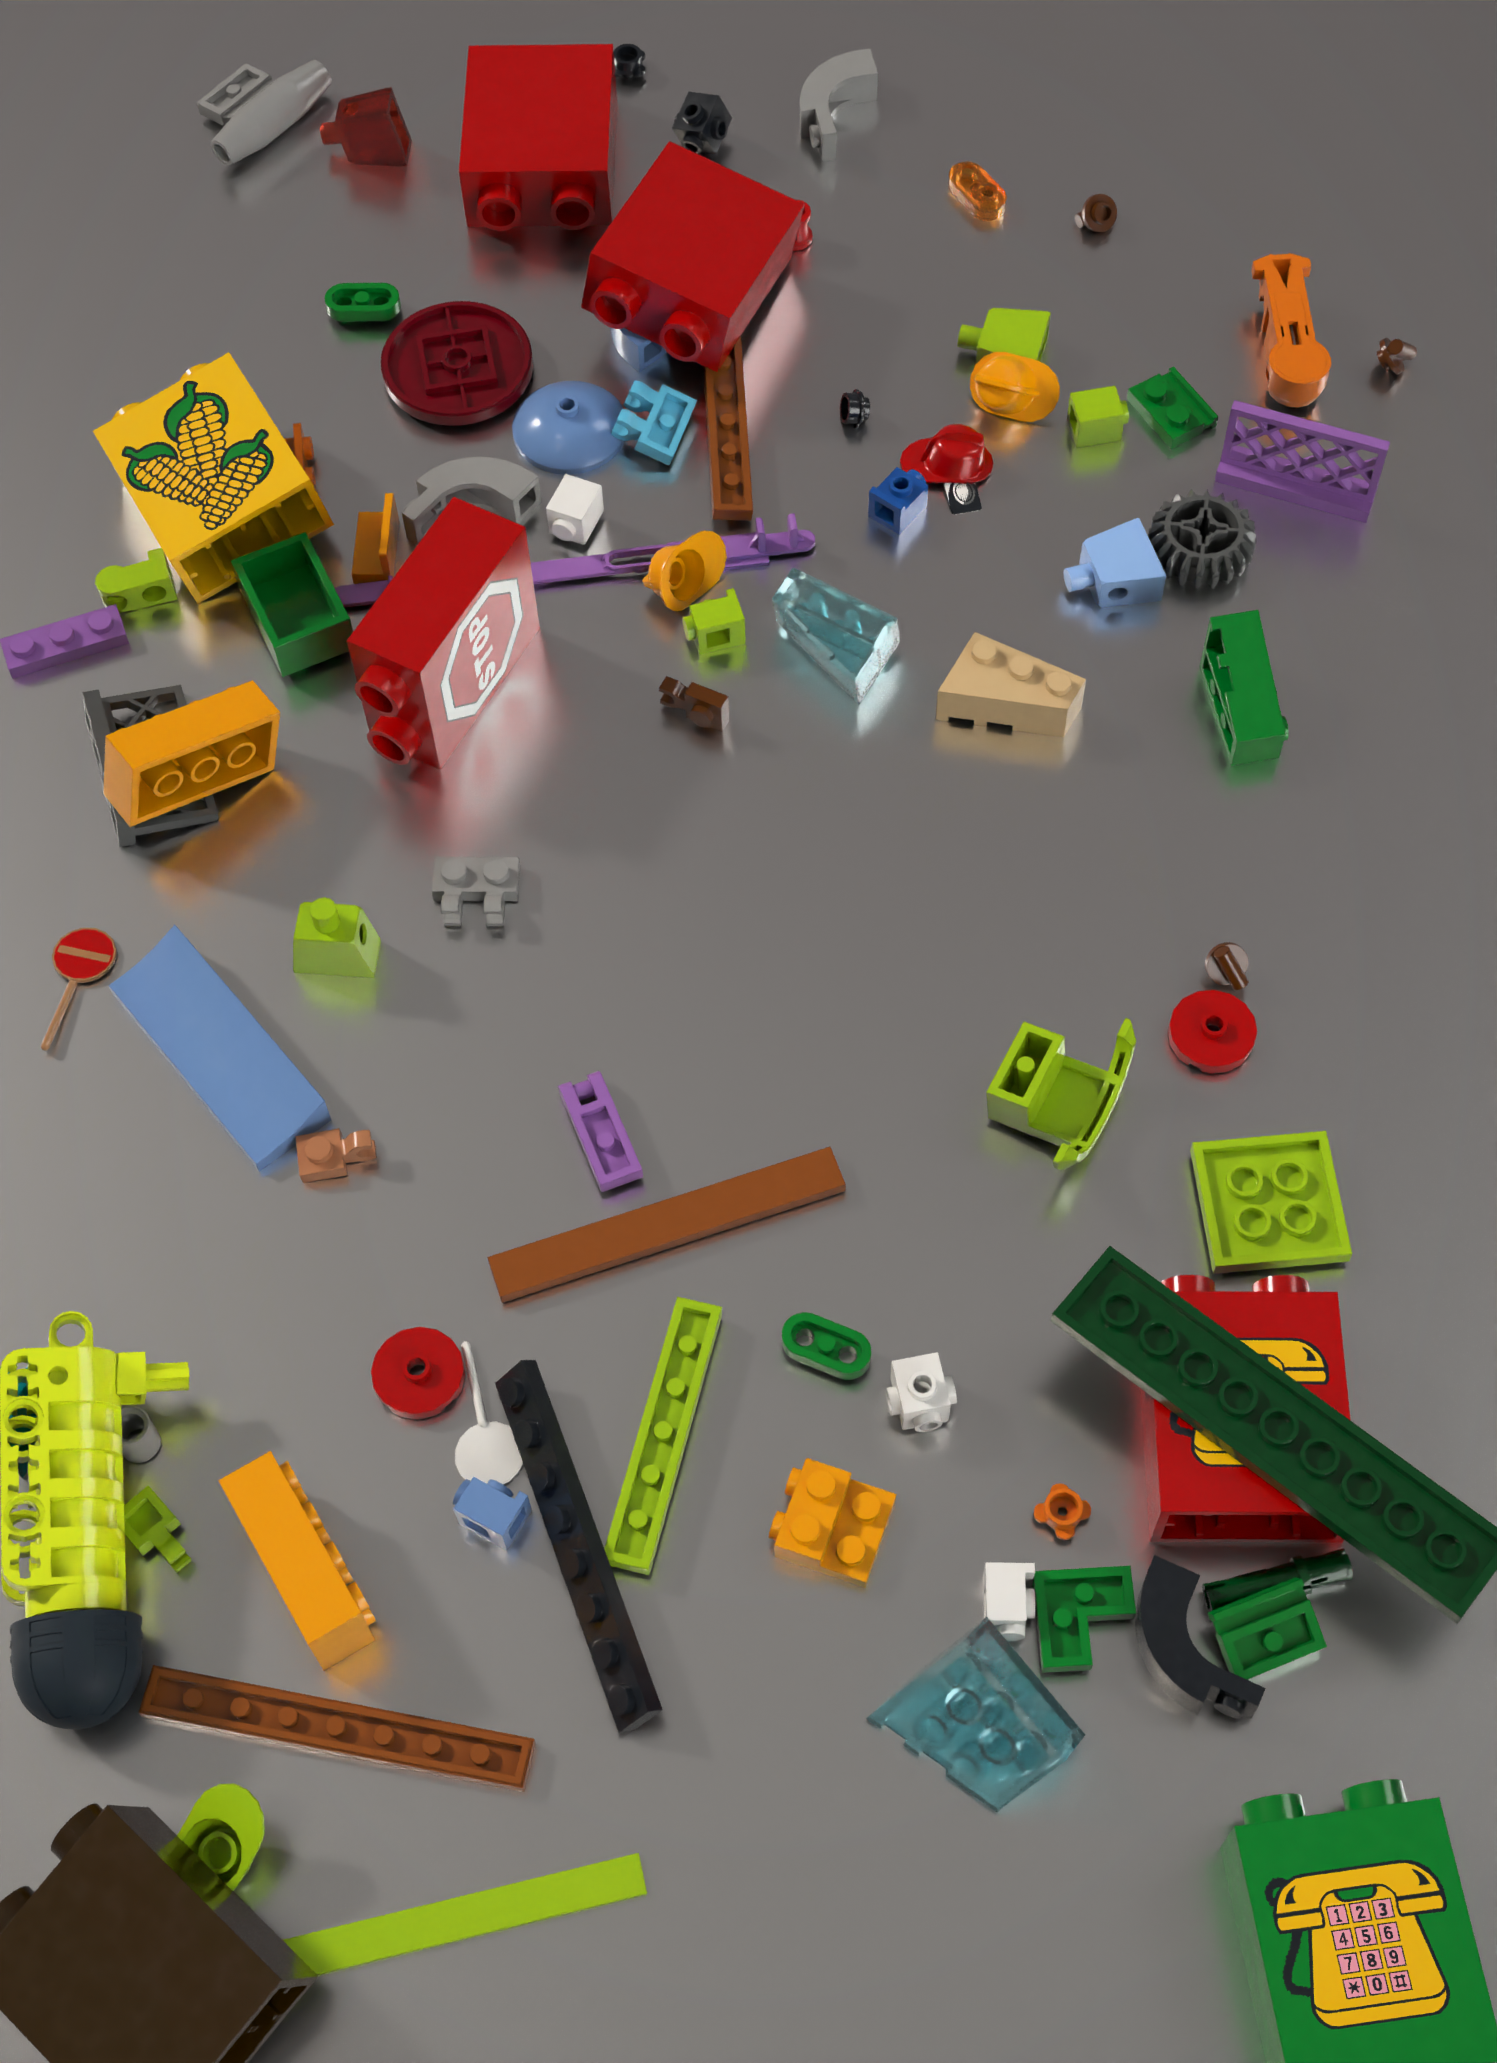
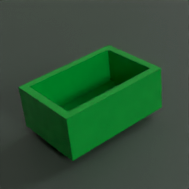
M306 532L231 560L239 590L282 677L349 651L347 639L353 633L350 617Z

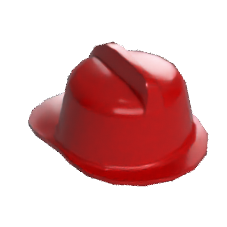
M950 424L943 427L931 438L920 439L911 443L902 452L900 458L903 471L908 472L911 469L918 471L925 478L926 483H976L984 480L991 474L994 464L992 455L984 446L983 434L962 424Z

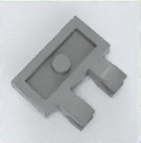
M435 857L432 896L433 901H441V914H444V926H461L463 901H484V914H487L486 926H503L505 901H518L519 857Z

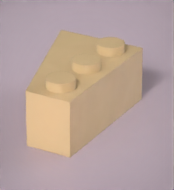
M974 632L937 692L935 720L948 721L949 717L974 720V725L987 727V722L1011 725L1013 726V731L1064 738L1082 708L1086 679Z

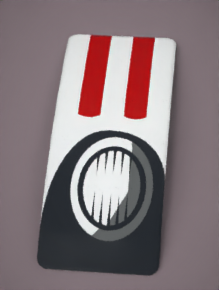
M943 483L953 515L982 509L975 483Z

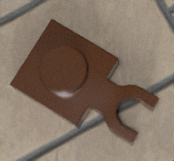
M668 676L665 677L659 687V691L664 693L660 699V704L670 708L685 710L686 718L691 719L701 727H711L723 732L730 720L729 696L694 682H691L689 687H686L680 681Z

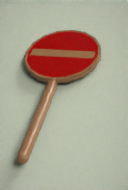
M97 928L76 929L61 937L55 945L52 954L54 968L62 978L69 980V983L41 1044L42 1050L46 1051L50 1048L77 984L101 978L114 965L117 950L114 940L106 932Z

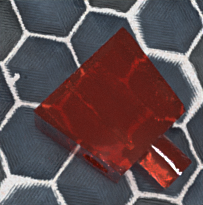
M392 87L342 99L338 103L335 121L321 123L320 134L323 144H342L350 163L407 166L412 139Z

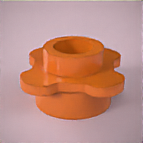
M1062 1483L1053 1485L1045 1502L1037 1504L1034 1508L1035 1520L1038 1523L1049 1525L1055 1530L1056 1537L1061 1540L1073 1538L1075 1527L1081 1520H1087L1091 1515L1090 1504L1086 1500H1081L1075 1491ZM1065 1508L1067 1514L1064 1516L1060 1515L1058 1509Z

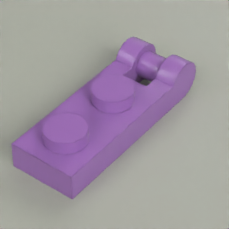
M597 1071L588 1074L587 1080L572 1085L571 1081L558 1085L560 1097L570 1116L601 1193L642 1178V1167L601 1072ZM594 1096L596 1101L581 1106V1100Z

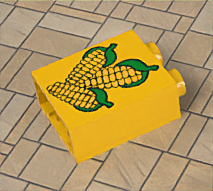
M229 352L211 363H202L191 367L175 384L144 402H135L122 407L116 412L111 421L93 430L158 543L197 604L237 582L231 560L304 532L311 539L334 525L306 472Z

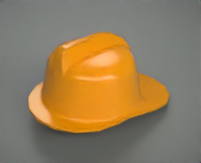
M993 352L984 356L975 365L970 377L971 394L978 406L991 414L1013 420L1034 422L1043 419L1054 410L1059 400L1060 385L1052 369L1038 360L1012 353Z
M700 531L680 545L663 547L652 557L649 573L642 580L643 585L652 589L656 595L662 598L665 606L670 610H684L719 581L727 558L726 547L722 538L713 531Z

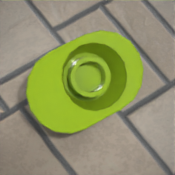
M234 1783L218 1784L206 1790L196 1801L177 1836L234 1891L243 1877L249 1872L252 1862L260 1849L265 1834L264 1814L259 1801L248 1789Z

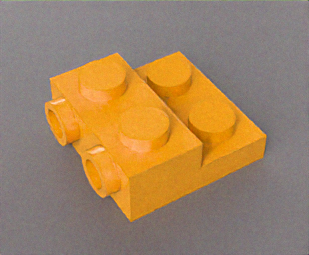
M806 1458L802 1470L795 1467L792 1468L785 1488V1495L792 1497L786 1513L776 1512L768 1538L776 1541L774 1544L775 1557L866 1588L896 1502V1494L851 1479V1472Z

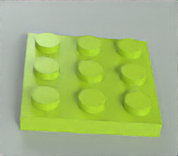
M1326 1131L1192 1142L1190 1152L1213 1274L1350 1261L1352 1249Z

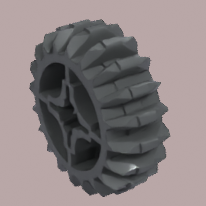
M1191 489L1186 498L1176 493L1172 502L1164 501L1160 511H1157L1152 518L1148 538L1163 569H1165L1166 578L1179 577L1180 586L1187 581L1194 582L1197 590L1202 583H1207L1214 589L1218 584V580L1228 585L1233 576L1240 577L1245 567H1248L1249 563H1251L1257 543L1255 521L1249 520L1248 509L1238 510L1237 499L1226 502L1223 493L1218 497L1210 496L1208 489L1203 495H1196Z

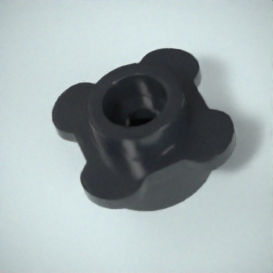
M634 44L618 46L614 50L615 77L631 78L644 75L645 66L642 65V61L646 58L644 51Z

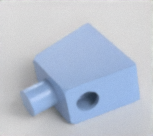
M1140 518L1130 520L1087 538L1082 543L1080 565L1065 568L1063 572L1065 585L1069 592L1089 587L1096 605L1102 608L1161 601L1166 580V574Z

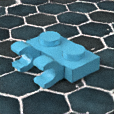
M634 380L623 405L627 409L621 410L611 435L623 441L637 440L634 450L669 466L697 400L662 384L659 392H657L645 383ZM644 411L650 412L647 420H644L638 417L635 413H633Z

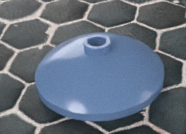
M562 381L549 384L534 391L518 407L512 424L514 442L523 458L541 470L562 475L586 473L609 462L622 448L625 441L615 438L611 435V432L621 410L624 408L613 394L592 383Z

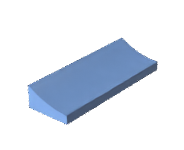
M175 924L143 959L109 985L115 998L259 1172L295 1147V1136L314 1133L331 1121L325 1100Z

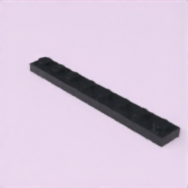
M521 1360L502 1376L495 1385L619 1733L634 1731L663 1709L536 1360Z

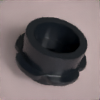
M855 389L852 393H843L840 401V418L843 424H853L854 428H859L860 424L869 418L870 401L868 397H864L861 391Z

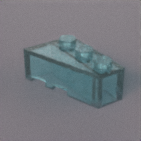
M793 567L772 597L776 622L859 705L900 643L898 618Z

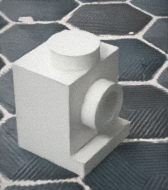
M985 1562L983 1573L984 1634H996V1639L1002 1641H1018L1025 1638L1027 1619L1035 1618L1034 1589H1026V1587L1032 1586L1035 1563Z

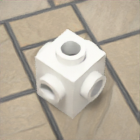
M938 1352L892 1361L890 1376L892 1387L886 1388V1396L891 1416L899 1415L902 1430L915 1428L917 1432H927L942 1426V1422L949 1421L951 1404L957 1403L956 1390L952 1376L944 1377Z

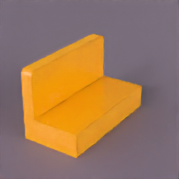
M385 493L383 512L358 513L351 573L354 584L388 580V576L394 577L400 523L394 493Z

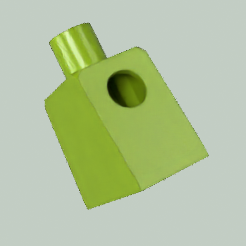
M992 308L988 310L983 328L961 325L957 347L977 351L976 364L984 356L993 352H1008L1041 362L1048 340L1051 312Z
M326 897L318 898L313 902H303L299 907L294 932L293 971L294 973L375 978L381 939L364 910L357 905L335 904L333 900Z

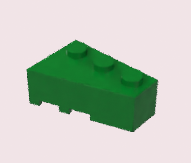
M1259 610L1210 617L1199 667L1230 764L1233 766L1279 758L1283 742L1288 740L1289 729L1285 716L1281 715Z

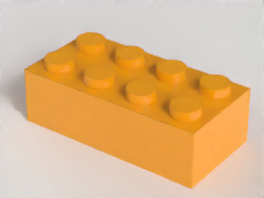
M252 680L236 687H229L220 693L204 699L192 701L188 705L167 713L155 715L151 719L127 728L118 729L114 733L105 736L103 794L128 826L132 827L274 770L280 711Z
M269 1451L218 1480L323 1671L374 1642L375 1638L368 1626L376 1622V1619L358 1585L349 1573L335 1544L326 1532L316 1510L303 1491L289 1462L286 1461L278 1465L272 1452Z

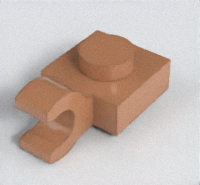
M340 1128L295 1136L299 1176L303 1183L347 1175L346 1163L369 1161L377 1158L375 1141L371 1140L370 1130L353 1132L345 1139H343Z

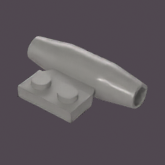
M312 60L277 78L273 82L270 74L245 63L197 101L196 104L201 115L224 126L211 141L212 151L219 161L230 166L265 148L301 119L331 85V76L326 67L319 61Z

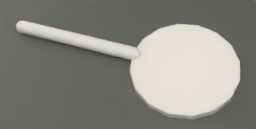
M464 1341L461 1347L478 1424L470 1427L460 1437L455 1449V1464L460 1476L464 1480L468 1479L471 1481L475 1477L486 1484L492 1479L507 1485L518 1476L522 1469L523 1461L511 1427L497 1421L487 1422L471 1345L469 1342Z

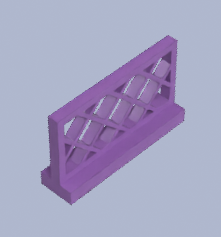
M1234 400L1230 411L1221 460L1214 482L1366 523L1376 496L1390 441ZM1239 417L1254 420L1258 426L1248 430L1239 420ZM1283 428L1291 430L1297 437L1286 440L1278 430ZM1267 435L1275 445L1264 448L1256 438ZM1325 439L1332 441L1336 447L1324 450L1317 440ZM1245 443L1250 449L1237 445ZM1306 445L1313 455L1302 458L1295 448ZM1362 449L1377 453L1378 456L1364 461L1356 451ZM1283 453L1288 459L1281 458L1275 455ZM1345 456L1352 465L1341 469L1333 459ZM1321 463L1326 469L1315 467V465ZM1361 474V476H1362L1365 480L1359 479V478H1355V477H1352V476Z

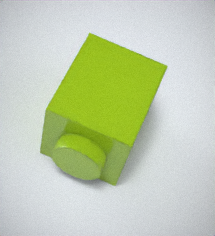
M1116 386L1070 393L1067 421L1076 448L1121 441L1123 425L1129 421V411L1126 401H1120Z

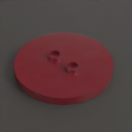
M470 301L445 302L415 312L392 331L385 342L381 354V372L385 388L391 399L411 416L438 425H467L481 422L500 414L513 405L524 393L533 371L531 344L522 326L513 317L498 308Z

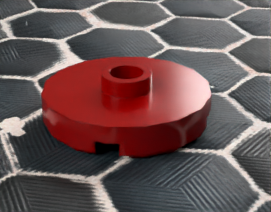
M1218 990L1197 991L1183 998L1173 1009L1168 1027L1170 1047L1179 1060L1188 1066L1190 1063L1195 1067H1199V1071L1210 1074L1229 1072L1241 1066L1253 1050L1258 1032L1255 1017L1247 1005L1234 995ZM1207 1025L1218 1026L1220 1030L1211 1031L1207 1028Z
M425 1327L401 1330L388 1338L375 1354L371 1368L373 1388L380 1401L399 1417L415 1420L433 1417L446 1410L445 1407L453 1399L455 1401L462 1392L466 1376L462 1354L454 1341L437 1329ZM415 1365H423L425 1367L424 1372L420 1375L409 1373Z

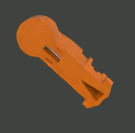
M1291 253L1269 254L1253 261L1251 269L1252 278L1259 279V301H1264L1261 330L1262 333L1266 332L1264 347L1268 362L1266 368L1268 391L1271 397L1278 403L1287 407L1299 408L1314 402L1326 387L1331 368V357L1327 349L1317 342L1315 338L1304 277H1309L1310 259Z

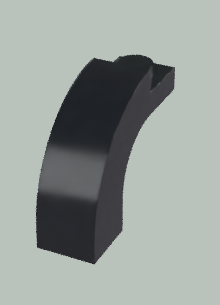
M1154 1555L1138 1596L1135 1616L1138 1647L1149 1673L1171 1699L1196 1715L1199 1714L1207 1698L1215 1702L1214 1707L1225 1715L1233 1718H1242L1244 1715L1251 1719L1260 1704L1266 1688L1209 1662L1199 1653L1189 1636L1186 1621L1187 1609L1200 1575Z

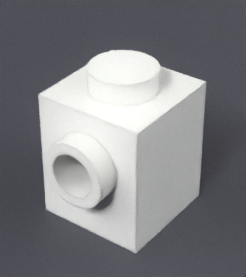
M565 474L546 507L549 534L555 535L564 541H573L585 545L604 512L602 486Z

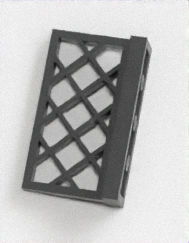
M181 685L101 698L99 689L82 692L85 720L103 788L105 736L114 733L118 729L140 723L146 717L151 719L155 715L162 714L153 709L159 702L175 700L177 708L187 705ZM129 708L137 712V714L127 724L113 717L112 710ZM213 794L200 799L204 801L206 809L188 811L183 807H179L157 818L149 819L132 827L128 826L107 799L119 847L136 844L135 836L218 821V812Z

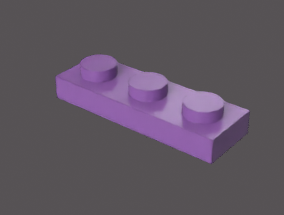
M116 604L0 639L12 679L129 644Z

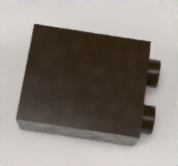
M97 1803L81 1809L66 1822L55 1836L51 1844V1852L60 1862L34 1892L29 1886H23L10 1893L0 1902V2010L50 2063H248L319 1977L149 1807L107 1805L103 1810Z

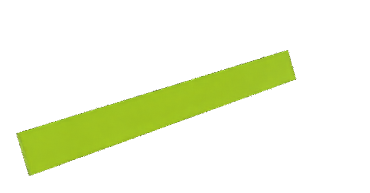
M639 1853L299 1935L283 1939V1941L317 1975L646 1895L647 1890Z

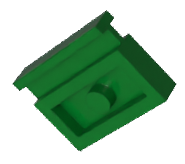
M1174 366L1169 368L1167 374L1161 375L1159 373L1128 389L1127 400L1170 449L1201 435L1203 430L1208 427L1213 429L1217 426L1218 415Z
M1294 1577L1207 1613L1216 1630L1215 1636L1229 1672L1248 1680L1327 1647L1312 1604L1307 1599L1303 1589L1305 1585L1302 1579Z

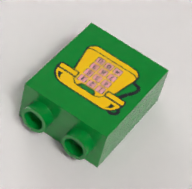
M1384 1779L1365 1782L1344 1789L1341 1795L1345 1811L1306 1816L1302 1795L1294 1793L1265 1796L1242 1804L1241 1810L1245 1825L1234 1826L1221 1845L1220 1850L1265 2063H1497V2024L1440 1797L1407 1802L1402 1781L1398 1779Z

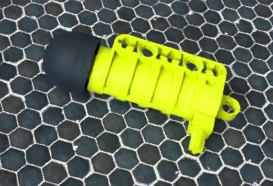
M68 1311L55 1317L50 1324L49 1347L13 1350L6 1355L1 1363V1587L3 1595L9 1602L17 1606H25V1618L10 1625V1663L14 1686L21 1702L40 1721L53 1727L75 1730L99 1725L116 1715L132 1696L138 1684L142 1668V1616L127 1611L121 1405L145 1404L147 1392L189 1390L190 1376L188 1362L146 1364L145 1352L115 1353L108 1349L93 1347V1328L89 1319L80 1312ZM70 1323L80 1326L85 1334L83 1341L72 1347L60 1343L56 1335L60 1327ZM17 1363H27L28 1369L17 1370ZM18 1383H26L28 1396L18 1397ZM27 1408V1415L35 1413L37 1417L17 1416V1409ZM25 1427L31 1429V1431L22 1433L15 1431V1429ZM9 1442L20 1445L29 1444V1449L19 1451V1445L11 1447ZM29 1462L27 1468L29 1491L18 1493V1463ZM27 1504L28 1509L36 1508V1512L23 1509L11 1513L13 1509L18 1510V1505ZM26 1521L34 1524V1527L21 1530L13 1525L17 1522ZM10 1539L22 1542L36 1540L35 1542H30V1545L23 1547L20 1546V1543L14 1544ZM30 1557V1578H20L19 1560L20 1558ZM19 1591H25V1594H20Z

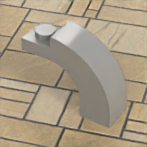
M871 48L846 52L828 59L810 73L800 92L801 139L810 137L812 147H818L822 162L836 160L837 132L832 117L839 110L847 106L877 101L878 71Z
M477 456L452 460L429 470L416 480L419 497L407 504L402 512L407 539L417 545L453 496L482 509L495 512L519 524L542 502L539 477L516 463L500 458Z

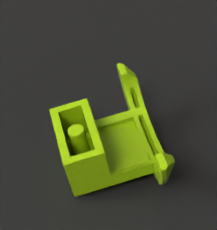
M1125 1018L1117 1034L1116 1045L1108 1071L1066 1056L1065 1036L1023 1021L986 1092L988 1119L1060 1146L1053 1160V1165L1056 1169L1062 1171L1082 1161L1089 1154L1104 1129L1125 1082L1136 1045L1131 1020Z

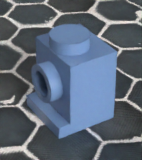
M473 1477L471 1481L468 1479L464 1480L459 1486L453 1499V1505H455L453 1510L459 1525L507 1551L532 1511L528 1495L519 1491L514 1499L512 1498L513 1492L500 1482L490 1479L486 1484Z

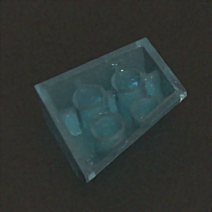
M988 1617L984 1618L920 1669L866 1718L881 1729L885 1725L904 1738L905 1742L903 1745L917 1756L923 1752L946 1769V1776L996 1812L1065 1762L1085 1736V1733Z

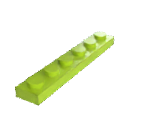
M677 1297L604 1548L612 1567L650 1575L721 1321V1306Z

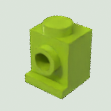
M734 588L726 590V597L707 599L698 604L689 605L690 615L682 617L686 638L688 641H695L699 655L746 644L745 618Z

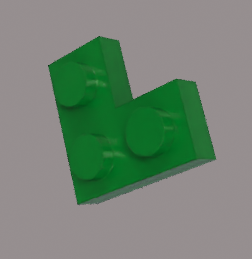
M1131 1566L1035 1571L1033 1589L1035 1591V1611L1042 1673L1091 1670L1093 1662L1088 1622L1134 1619L1136 1616Z

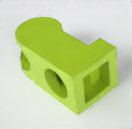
M162 548L147 551L149 560L124 567L118 565L108 566L97 574L95 585L105 607L116 604L119 613L178 600L172 572Z

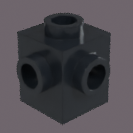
M688 92L679 113L675 117L672 129L680 140L682 147L697 154L701 152L716 154L722 140L727 135L732 116L719 95Z

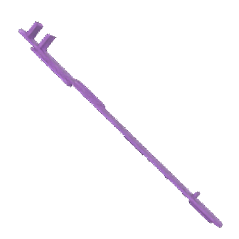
M795 513L787 516L788 532L765 534L763 519L755 518L756 532L720 536L726 547L727 558L724 571L769 565L768 556L805 552L815 546V535L811 531L798 530ZM684 541L667 543V545L660 544L618 549L606 554L532 562L533 583L542 584L632 572L644 573L649 571L651 561L617 566L612 565L610 562L617 558L655 554L665 546L680 545ZM388 576V580L338 586L335 590L344 608L374 604L393 579V576Z

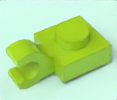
M149 1485L124 1504L125 1536L142 1556L155 1547L176 1573L192 1561L185 1549L171 1534L181 1523Z

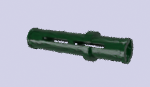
M1344 1548L1304 1559L1300 1555L1290 1557L1289 1563L1234 1576L1233 1578L1204 1583L1202 1584V1591L1207 1609L1210 1612L1294 1577L1303 1580L1305 1585L1303 1589L1305 1594L1308 1595L1312 1593L1313 1588L1334 1582L1351 1580L1353 1578V1571L1348 1554L1345 1553Z

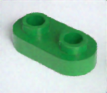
M340 283L329 288L325 294L328 315L332 319L341 322L387 321L394 318L401 309L399 292L396 287L389 283Z
M808 1312L797 1313L791 1316L782 1328L783 1349L795 1361L844 1380H852L862 1376L870 1366L871 1345L868 1339L856 1330ZM801 1336H809L813 1339V1343L808 1346H802L798 1344L797 1339ZM844 1353H851L856 1357V1360L852 1363H844L839 1357Z

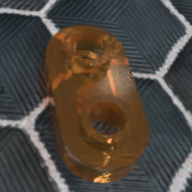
M966 161L957 163L950 169L948 177L949 191L975 218L982 221H993L999 219L1005 213L1006 192L981 166Z

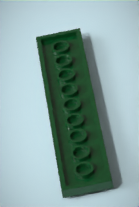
M1109 1246L1052 1313L1051 1322L1458 1624L1496 1572L1497 1527L1113 1247Z

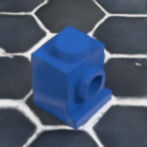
M896 467L877 488L873 486L869 490L868 517L900 535L927 507L929 485L926 484L925 478L916 470L911 469L905 472Z

